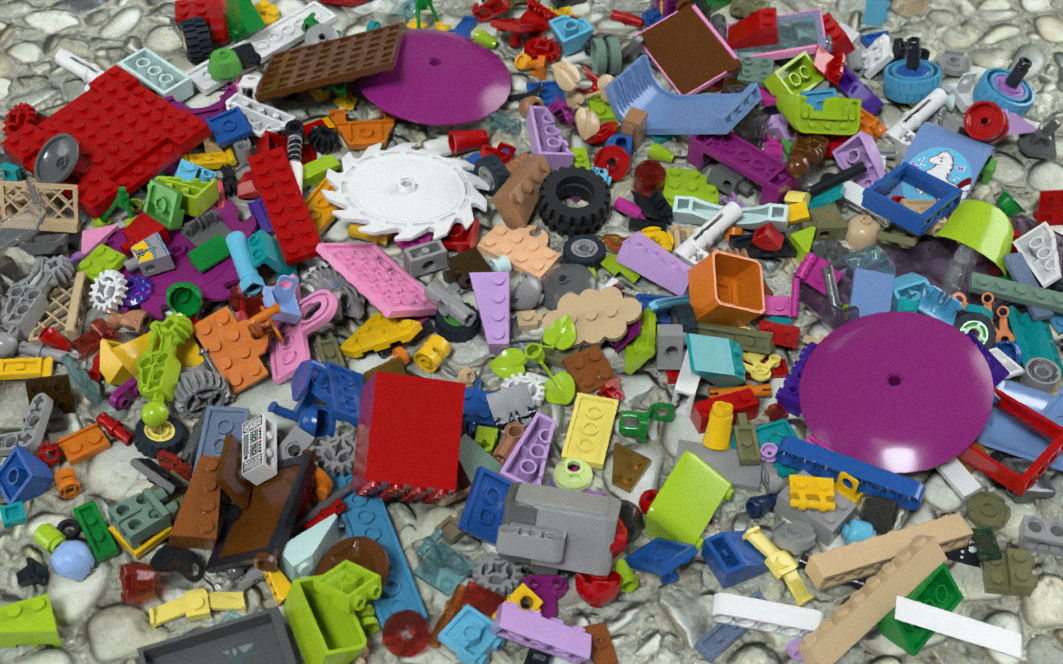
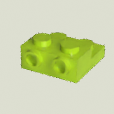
M344 560L313 581L315 590L331 597L332 606L348 614L355 610H362L367 601L378 599L382 592L380 575L348 560Z

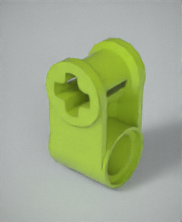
M478 425L475 442L492 456L497 447L499 428Z

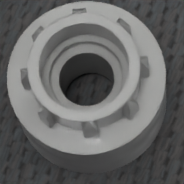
M1037 357L1030 359L1026 363L1025 372L1020 378V384L1053 394L1061 377L1060 368L1053 361L1046 358Z

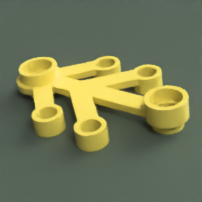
M775 344L770 354L746 351L747 353L743 352L742 360L752 364L749 365L743 362L746 371L750 373L753 379L759 382L768 380L771 377L770 370L773 367L780 366L781 357L774 354ZM766 355H770L765 364L760 362Z

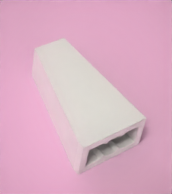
M688 348L671 402L674 405V414L686 418L690 417L701 380L700 376L691 372Z

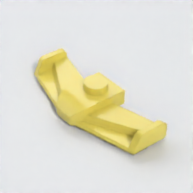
M759 526L746 531L742 538L744 540L747 539L767 557L764 563L777 580L784 578L797 602L796 606L801 607L812 601L814 595H810L796 569L799 565L787 550L777 548L760 532L761 528Z
M204 588L188 590L182 597L157 607L149 608L151 627L154 630L157 626L186 615L187 622L211 618L210 610L242 611V613H245L246 607L243 591L216 592L206 591Z

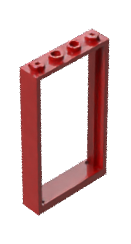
M994 387V391L1002 399L996 406L997 409L1051 440L1052 443L1021 476L972 445L957 457L1022 497L1063 453V427Z

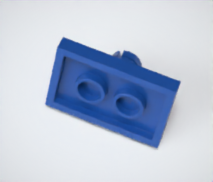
M483 466L477 467L457 529L491 546H496L498 527L502 525L504 501L513 482Z
M657 537L625 557L624 560L633 569L659 575L661 583L665 585L666 583L670 584L676 581L679 577L675 568L690 562L691 557L698 554L695 545Z

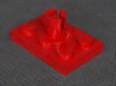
M519 18L491 20L490 27H495L496 31L500 32L510 31L508 45L522 46L523 34H529V32L537 33V30H544V23Z

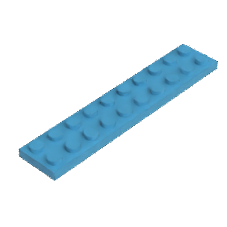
M353 467L352 473L344 471V476H341L340 472H337L335 476H332V471L326 473L333 482V487L331 488V491L334 490L333 494L352 480ZM356 492L348 493L341 498L343 502L337 506L339 508L344 503L347 506V510L339 514L347 537L363 536L375 540L383 547L389 560V574L385 588L379 598L372 603L383 636L428 623V616L383 500L378 498L377 494L361 497L357 496Z

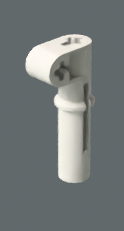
M66 49L59 50L55 55L56 64L79 76L87 83L84 88L85 92L90 89L88 83L105 72L100 69L99 65L89 63Z
M936 88L914 108L904 112L902 118L882 134L885 144L904 156L916 135L912 131L918 130L925 120L948 102L946 92Z
M733 201L728 202L701 227L695 228L693 234L671 254L693 267L708 256L704 249L711 247L713 241L742 216V209L737 203Z

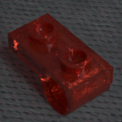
M96 318L91 322L89 332L72 341L71 344L72 348L79 354H82L85 359L100 350L102 339L115 341L119 337L116 330L103 318Z

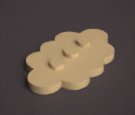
M606 287L600 292L595 289H586L580 295L569 293L562 296L558 301L557 310L550 311L544 316L542 326L545 331L555 320L569 314L572 317L577 332L576 341L570 348L580 347L584 343L590 346L600 345L605 339L609 341L621 340L627 333V325L636 323L641 318L642 307L637 299L623 298L621 291L616 287Z

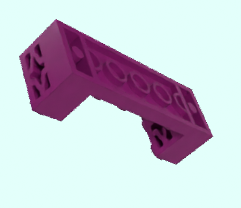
M732 132L728 134L693 135L689 140L687 161L702 168L712 159H716L761 185L760 204L762 205L768 203L784 204L787 192L797 190L799 178H793L788 174L786 163Z

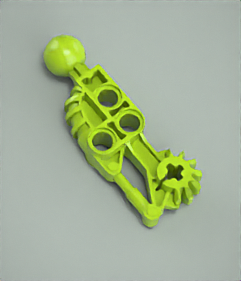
M181 312L177 314L172 313L170 317L166 316L164 322L154 321L150 324L149 328L152 331L149 347L136 362V368L138 369V391L143 398L152 400L146 403L141 410V419L149 427H160L166 423L169 417V410L164 403L173 401L174 391L177 387L181 370V363L175 357L176 347L179 344H185V341L190 339L189 335L194 332L191 320ZM160 336L161 342L159 350L154 352L155 346Z

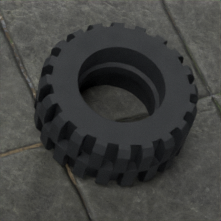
M570 165L568 168H565V166L560 167L558 171L555 169L543 179V183L540 185L538 199L539 217L542 218L544 225H548V229L553 232L557 231V234L561 236L568 235V238H572L575 235H591L595 233V230L598 231L602 228L609 214L611 191L607 182L603 181L604 178L600 174L596 175L594 170H587L584 166L575 167V165ZM565 196H579L588 201L589 204L584 207L574 208L564 205L559 199Z

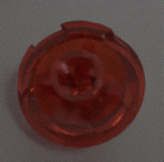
M134 560L120 565L119 580H121L122 592H120L122 604H129L135 607L153 599L158 581L157 576L154 575L152 565Z

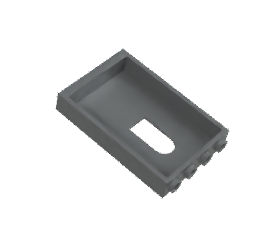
M278 606L137 648L139 657L135 658L136 664H297ZM253 644L249 650L239 655L238 651L237 655L223 653L240 646Z

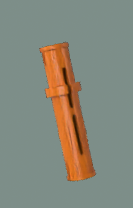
M749 383L746 386L708 388V394H717L708 396V399L751 388L755 397H771L772 390H769L771 389V384L752 385V383Z

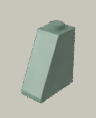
M466 433L460 439L457 478L463 489L472 485L477 467L483 466L498 475L503 467Z

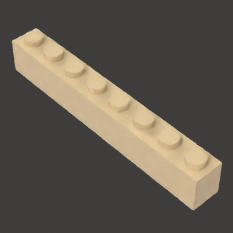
M960 513L947 514L939 519L927 520L915 526L909 525L904 529L892 530L884 535L872 536L864 541H854L847 546L834 547L830 551L814 553L809 557L804 570L817 591H821L877 574L884 564L894 559L897 553L906 548L917 535L935 536L943 552L946 553L966 547L974 532Z
M917 535L914 537L912 542L906 548L900 550L894 559L884 564L875 576L870 577L861 589L853 592L850 598L844 604L838 606L829 618L821 621L819 627L806 635L797 646L805 663L834 664L896 606L897 595L905 598L938 568L947 557L935 536Z

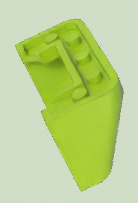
M777 94V109L797 132L854 135L859 130L862 99L828 97L824 100L822 111L814 110V106L806 102L807 96Z
M685 450L647 512L645 535L653 539L660 537L692 544L700 552L704 541L703 532L720 503H725L726 500L730 501L735 492V489L732 488L733 484L695 453Z

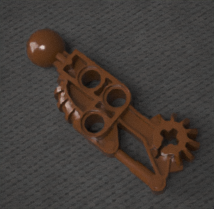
M788 122V133L792 134L794 138L790 146L786 170L793 178H801L807 174L810 166L817 165L824 159L829 140L827 134L817 135L814 133L797 132Z

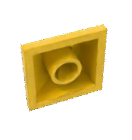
M102 339L100 342L99 371L105 377V381L108 384L121 386L133 375L109 349L124 343Z

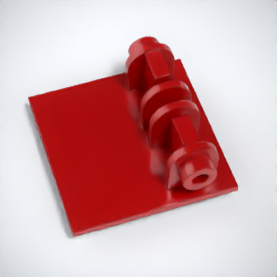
M528 0L526 2L528 9L519 19L544 23V30H537V33L529 32L528 34L537 39L538 36H541L550 27L548 21L559 17V15L538 1Z
M818 44L813 67L817 72L823 74L829 82L838 87L840 79L843 77L846 56L843 53H839L833 57Z
M1063 190L1040 191L1038 209L1033 211V218L1037 219L1036 226L1045 221L1049 226L1063 225Z

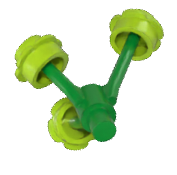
M121 186L118 188L117 198H115L108 211L96 219L92 218L95 228L109 226L111 223L109 215L116 206L126 209L129 217L124 220L126 228L139 216H133L132 214L144 211L145 204L141 199H130L129 194L126 192V187Z

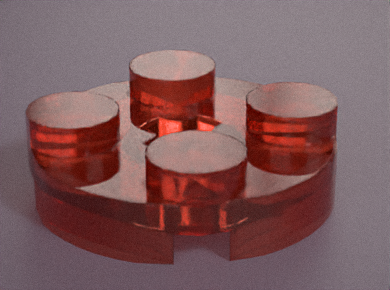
M403 610L391 614L382 628L383 645L388 652L399 658L414 657L426 647L429 640L427 622L422 615L413 610ZM409 628V634L412 635L411 639H401L399 630Z

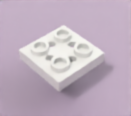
M886 34L877 38L872 45L862 52L865 69L864 76L871 79L883 67L886 68L889 64L893 63L892 59L894 56L889 36Z

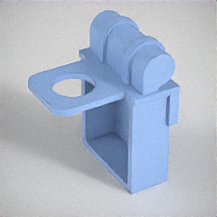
M281 275L275 286L263 287L262 294L264 297L262 300L264 306L268 308L277 303L281 308V314L270 317L272 320L292 324L298 323L302 315L297 303L296 294H293L299 282L298 278ZM286 280L292 282L289 288L281 287V283Z

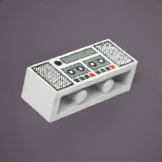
M264 413L242 424V476L256 486L277 475V423Z

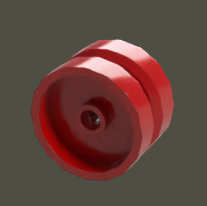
M988 100L979 101L966 111L963 125L966 132L973 139L993 145L1000 142L1007 135L1009 118L996 103Z

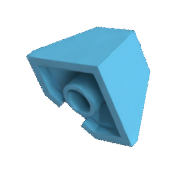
M561 15L548 21L555 41H558L564 56L579 51L594 32L586 18L572 19L568 15Z

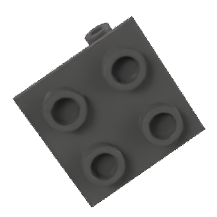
M215 209L200 215L199 219L196 217L194 220L185 223L184 227H182L183 231L180 233L197 248L218 234L225 240L226 236L233 231L217 218L219 213Z

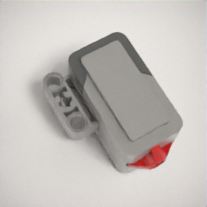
M513 482L504 501L502 525L498 527L496 541L498 556L510 561L606 576L610 573L612 560L626 548L628 531L619 517L621 501L614 497L527 482Z

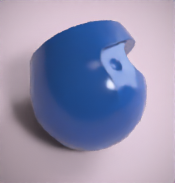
M626 134L610 136L605 143V147L608 145L621 146L631 156L632 162L633 136Z
M310 405L301 412L298 425L299 428L315 438H326L327 435L332 438L336 429V420L330 417L328 407Z

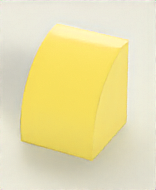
M790 190L787 192L784 202L786 205L806 201L808 208L811 195L807 192Z

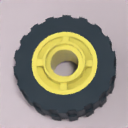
M169 415L166 423L160 427H149L140 419L135 426L134 445L139 453L141 452L144 456H148L151 459L170 458L181 449L184 433L182 424L178 422V419L171 417V415Z

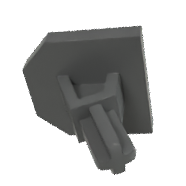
M1052 119L1044 128L1040 126L1035 132L1019 134V150L1030 157L1055 160L1057 155L1054 132L1061 126L1059 120Z

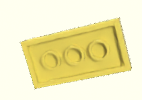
M578 392L561 460L571 457L579 458L586 461L591 468L603 470L619 400Z

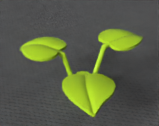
M569 314L562 316L546 328L543 334V341L549 346L530 343L525 348V355L518 348L506 349L489 363L490 368L500 378L510 379L511 374L518 376L519 372L524 376V365H527L529 360L534 364L540 363L551 378L543 383L546 401L556 405L570 404L576 390L574 379L565 371H560L553 376L543 362L545 359L543 349L553 350L556 347L558 350L563 351L574 345L577 332L572 317Z

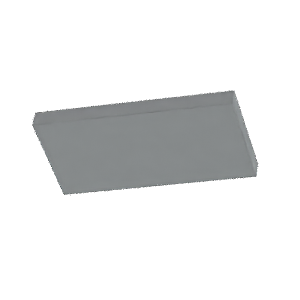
M679 439L675 465L684 451L688 450L695 453L733 484L732 488L758 492L762 460L761 464L739 465L736 449L714 450L704 446L702 443Z

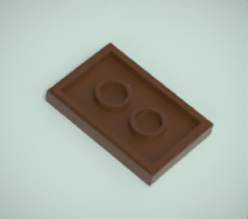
M231 433L225 436L215 481L242 510L248 507L252 482L242 476V444Z

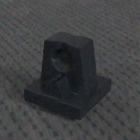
M32 557L26 558L27 566L16 573L17 583L23 588L34 583H38L41 586L46 585L44 565Z

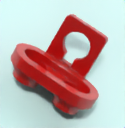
M500 142L497 148L482 145L480 157L483 158L489 154H494L505 165L510 160H513L512 156L516 151V147ZM502 149H508L509 153L503 151Z

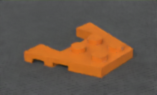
M345 109L329 110L330 118L349 150L367 149L369 146L382 143L381 148H385L398 118L383 110V120L346 121Z

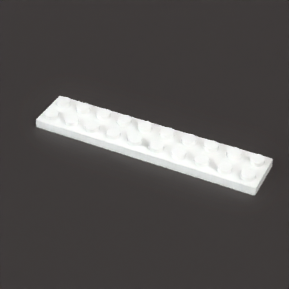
M313 1L230 48L250 42L255 52L261 55L262 64L271 59L273 54L283 52L305 39L306 33L301 28L305 18L312 12L316 14L314 16L315 20L328 25L337 21V15L318 2ZM209 59L185 72V74L192 78L193 87L204 95H208L231 81V79L222 80V83L214 81L207 71ZM249 68L246 70L242 69L241 75L252 70L253 68Z

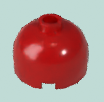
M612 570V574L609 573L606 576L576 572L575 588L578 596L589 603V606L600 608L617 597L622 577L621 574Z

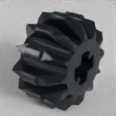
M319 124V126H314L308 134V145L313 150L319 151V154L321 152H324L326 155L328 152L333 153L336 146H338V133L334 132V128H329L328 125L323 126Z

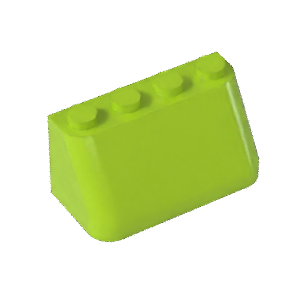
M322 575L293 579L283 611L305 663H351L363 652L367 643L366 636L355 612L353 611L348 614L332 606L331 597L314 589L313 581Z

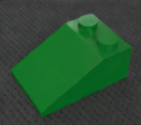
M226 0L228 27L231 37L237 43L259 32L265 26L251 0Z

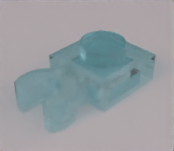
M498 112L490 114L491 130L504 133L510 130L512 133H519L521 127L517 126L521 123L520 119L515 118L511 120L509 115Z

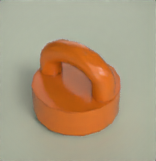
M729 227L724 231L726 242L729 243L730 236H743V228Z
M398 346L392 350L393 357L391 359L400 356L403 366L410 363L409 356L403 347Z

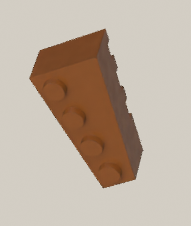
M200 455L170 533L168 546L214 549L217 538L221 489L215 480L221 457Z

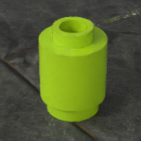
M51 523L38 526L34 534V541L50 554H53V551L61 542L67 541L66 536Z

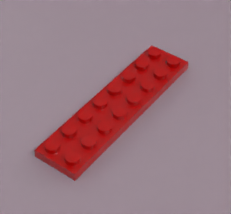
M283 146L247 157L286 265L289 266L321 256L315 250L318 243H321Z

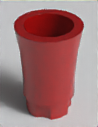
M486 129L450 130L448 132V145L453 156L480 149L482 145L489 144Z

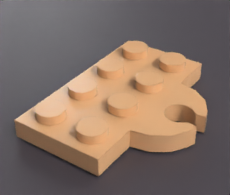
M498 223L477 244L479 252L493 259H499V256L506 255L512 269L523 273V271L537 277L540 282L560 262L562 254L548 248V235L544 229L540 231L538 237L531 236L537 232V226L526 225V227H518L512 230Z

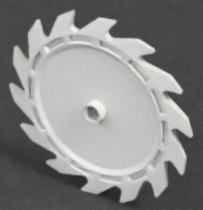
M417 142L401 143L388 150H381L382 143L369 146L361 158H354L351 152H348L341 159L343 172L336 173L328 168L326 180L336 191L322 189L321 193L326 201L345 209L332 211L334 216L347 222L367 224L358 229L361 233L370 235L399 233L394 238V241H411L427 232H433V240L435 241L447 236L454 223H461L464 229L467 230L474 223L472 207H477L487 212V200L476 189L489 191L490 187L480 177L467 172L474 170L475 165L465 160L446 158L445 156L451 155L449 150L440 148L413 150L418 146Z

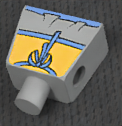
M158 232L133 245L130 249L134 258L124 261L128 273L139 268L145 277L175 268L170 253Z

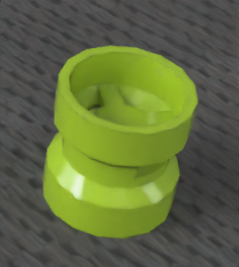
M371 604L360 611H354L366 637L375 634L380 629L378 619L374 617L375 611Z

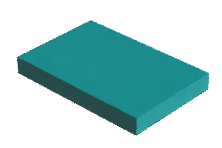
M786 418L755 427L759 449L768 442L774 443L779 447L784 436L798 438ZM777 459L773 462L774 467L777 468L778 477H781V479L787 478L789 475H797L802 471L782 464Z

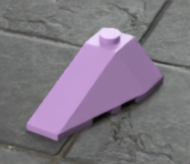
M862 131L832 151L838 166L842 170L861 161L865 163L867 171L852 178L863 188L870 187L876 180H880L886 174L873 137ZM891 189L887 190V191H886L885 193H883L882 195L884 196V195L887 194L889 191H891Z

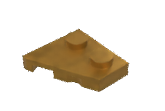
M615 442L613 449L612 485L631 494L650 467L652 459Z

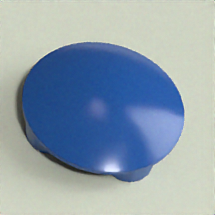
M655 7L642 13L643 20L649 26L665 18L660 13V10Z

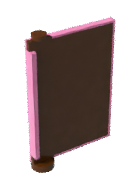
M679 0L675 5L676 12L638 33L644 37L639 45L647 52L649 58L679 95L696 94L727 75H737L741 71L742 63L738 60L737 55L690 0Z

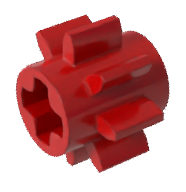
M45 440L44 445H39L37 452L33 455L45 462L48 468H51V463H60L58 458L63 452L57 450L59 444L53 443L50 446V441ZM47 450L49 451V452H48L49 455H50L49 458H46V457H47V454H46L45 452H46Z

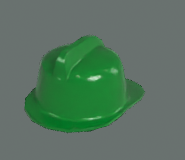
M1001 186L1003 192L996 200L998 208L1010 218L1015 217L1021 212L1025 213L1014 197Z

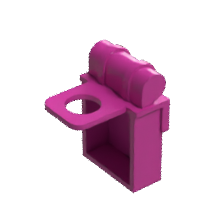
M809 252L799 265L794 276L821 296L827 297L821 268L825 266L829 268L830 263ZM834 269L836 283H838L843 274Z

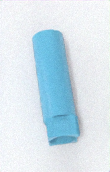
M241 231L231 232L226 236L225 240L240 280L239 286L242 293L255 296L265 286L263 278L259 276L257 268L252 266L244 233Z

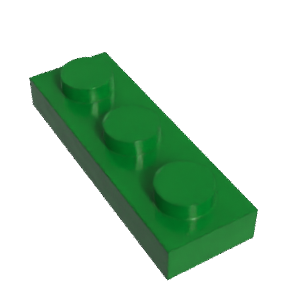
M93 500L74 508V515L97 563L119 555L118 548L95 501Z

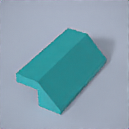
M1013 305L1008 307V319L1015 341L1023 353L1022 363L1024 368L1026 363L1032 358H1046L1057 364L1061 371V377H1063V365L1048 320L1034 321L1029 311L1021 314Z

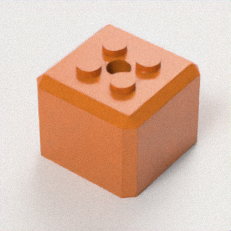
M715 250L688 270L690 304L694 310L695 321L739 328L766 311L762 265L758 260Z

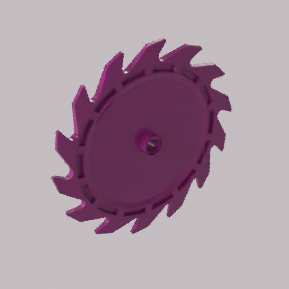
M226 199L224 208L218 209L213 204L206 211L216 209L219 213L217 218L233 232H243L246 240L257 229L254 214H251L245 222H239L238 207L229 199ZM141 211V212H139V213L132 214V215H133V216L140 215V214H141L142 212H144V211ZM184 214L181 229L168 231L171 241L165 244L170 253L175 268L147 277L153 284V292L139 306L143 311H149L153 319L164 320L161 311L163 309H170L166 303V291L176 282H190L197 285L202 292L203 302L225 301L238 294L237 290L226 289V287L240 282L231 256L203 273H200L190 264L188 253L196 247L180 232L183 231L182 227H184L185 223L194 220L196 217ZM128 215L122 218V222L129 218ZM125 227L119 229V232L111 234L104 245L113 244L110 248L124 254L120 249V245L126 242L122 233ZM132 252L125 255L128 260L134 258ZM124 265L118 270L120 274L124 275L123 279L134 275L143 276L139 268L128 273ZM117 305L118 309L124 314L129 312L130 307ZM201 308L198 314L203 313L204 310Z

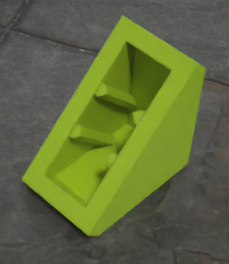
M815 226L790 234L789 240L797 250L796 258L800 263L811 250L816 231Z

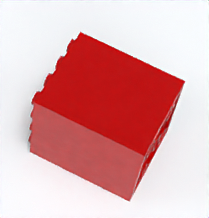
M376 371L362 387L351 492H356V495L361 497L377 494L380 499L400 497V501L413 502V499L422 500L423 504L431 505L455 492L466 383Z

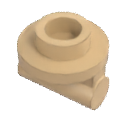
M463 367L453 382L466 383L465 388L472 387L476 379L475 373L470 367Z

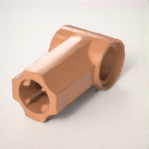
M511 422L506 426L505 434L492 455L502 466H504L524 433L522 424Z

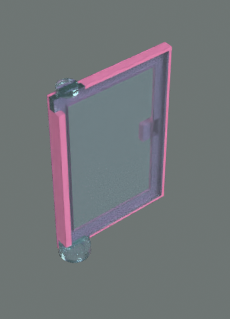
M821 8L777 15L779 44L732 50L737 55L738 60L739 56L779 60L797 57L804 51L810 55L815 54L818 44L827 52H833L831 34L825 35ZM735 23L726 24V26H727V39H728V27L732 26V25L735 24Z

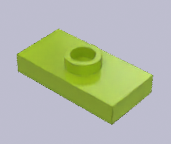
M569 148L574 153L572 165H575V167L584 166L587 170H590L587 148Z

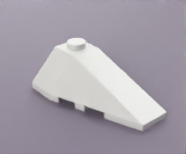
M1046 221L1012 242L1018 252L1022 253L1029 268L1044 288L1062 278L1055 233Z

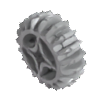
M207 369L204 372L199 370L198 373H191L189 377H183V381L177 382L178 386L174 391L173 405L178 413L187 419L191 417L197 419L201 416L202 410L207 408V406L224 407V403L228 402V397L230 396L227 380H225L221 373H217L215 370L210 372Z

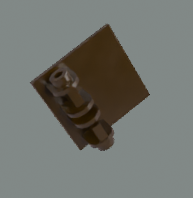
M69 374L25 379L29 406L37 394L45 393L54 402L50 416L75 413L74 394L72 395Z

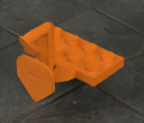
M274 303L267 309L261 306L260 313L249 320L245 319L239 322L236 321L228 306H225L193 325L192 329L203 348L209 350L207 352L217 371L227 380L232 395L239 394L269 376L260 357L266 352L269 346V339L274 336L277 337L281 344L284 343L281 334L270 318L276 314H281V308L277 303Z

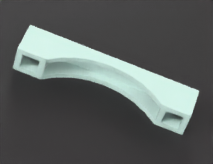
M675 195L672 211L674 222L703 225L724 206L712 204L692 196ZM768 203L756 207H740L743 212L742 216L730 226L757 229L771 222L779 232H787L789 205Z

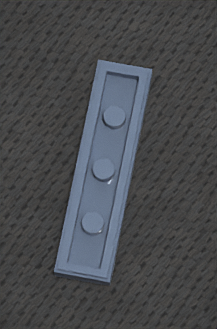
M1021 252L1005 254L1002 257L1013 281L1039 287ZM1026 305L1034 321L1050 319L1054 315L1053 311Z
M757 591L749 596L750 598L768 601ZM718 623L695 643L694 649L712 663L750 628Z

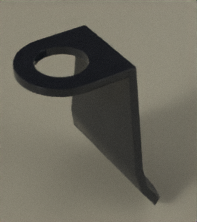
M250 42L230 48L240 59L243 70L261 64V55L255 52Z
M168 544L161 547L153 555L149 563V569L153 571L179 570L185 579L190 582L199 581L204 574V564L194 551L182 547L168 546ZM192 563H196L199 567L198 574L194 577L188 572L189 566Z

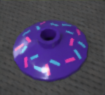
M142 275L125 278L127 283L124 286L128 290L124 292L127 297L122 298L123 305L121 306H138L151 296L153 284L149 278Z

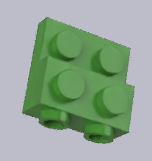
M156 179L150 180L144 213L164 225L167 231L181 229L185 210L180 208L183 192Z

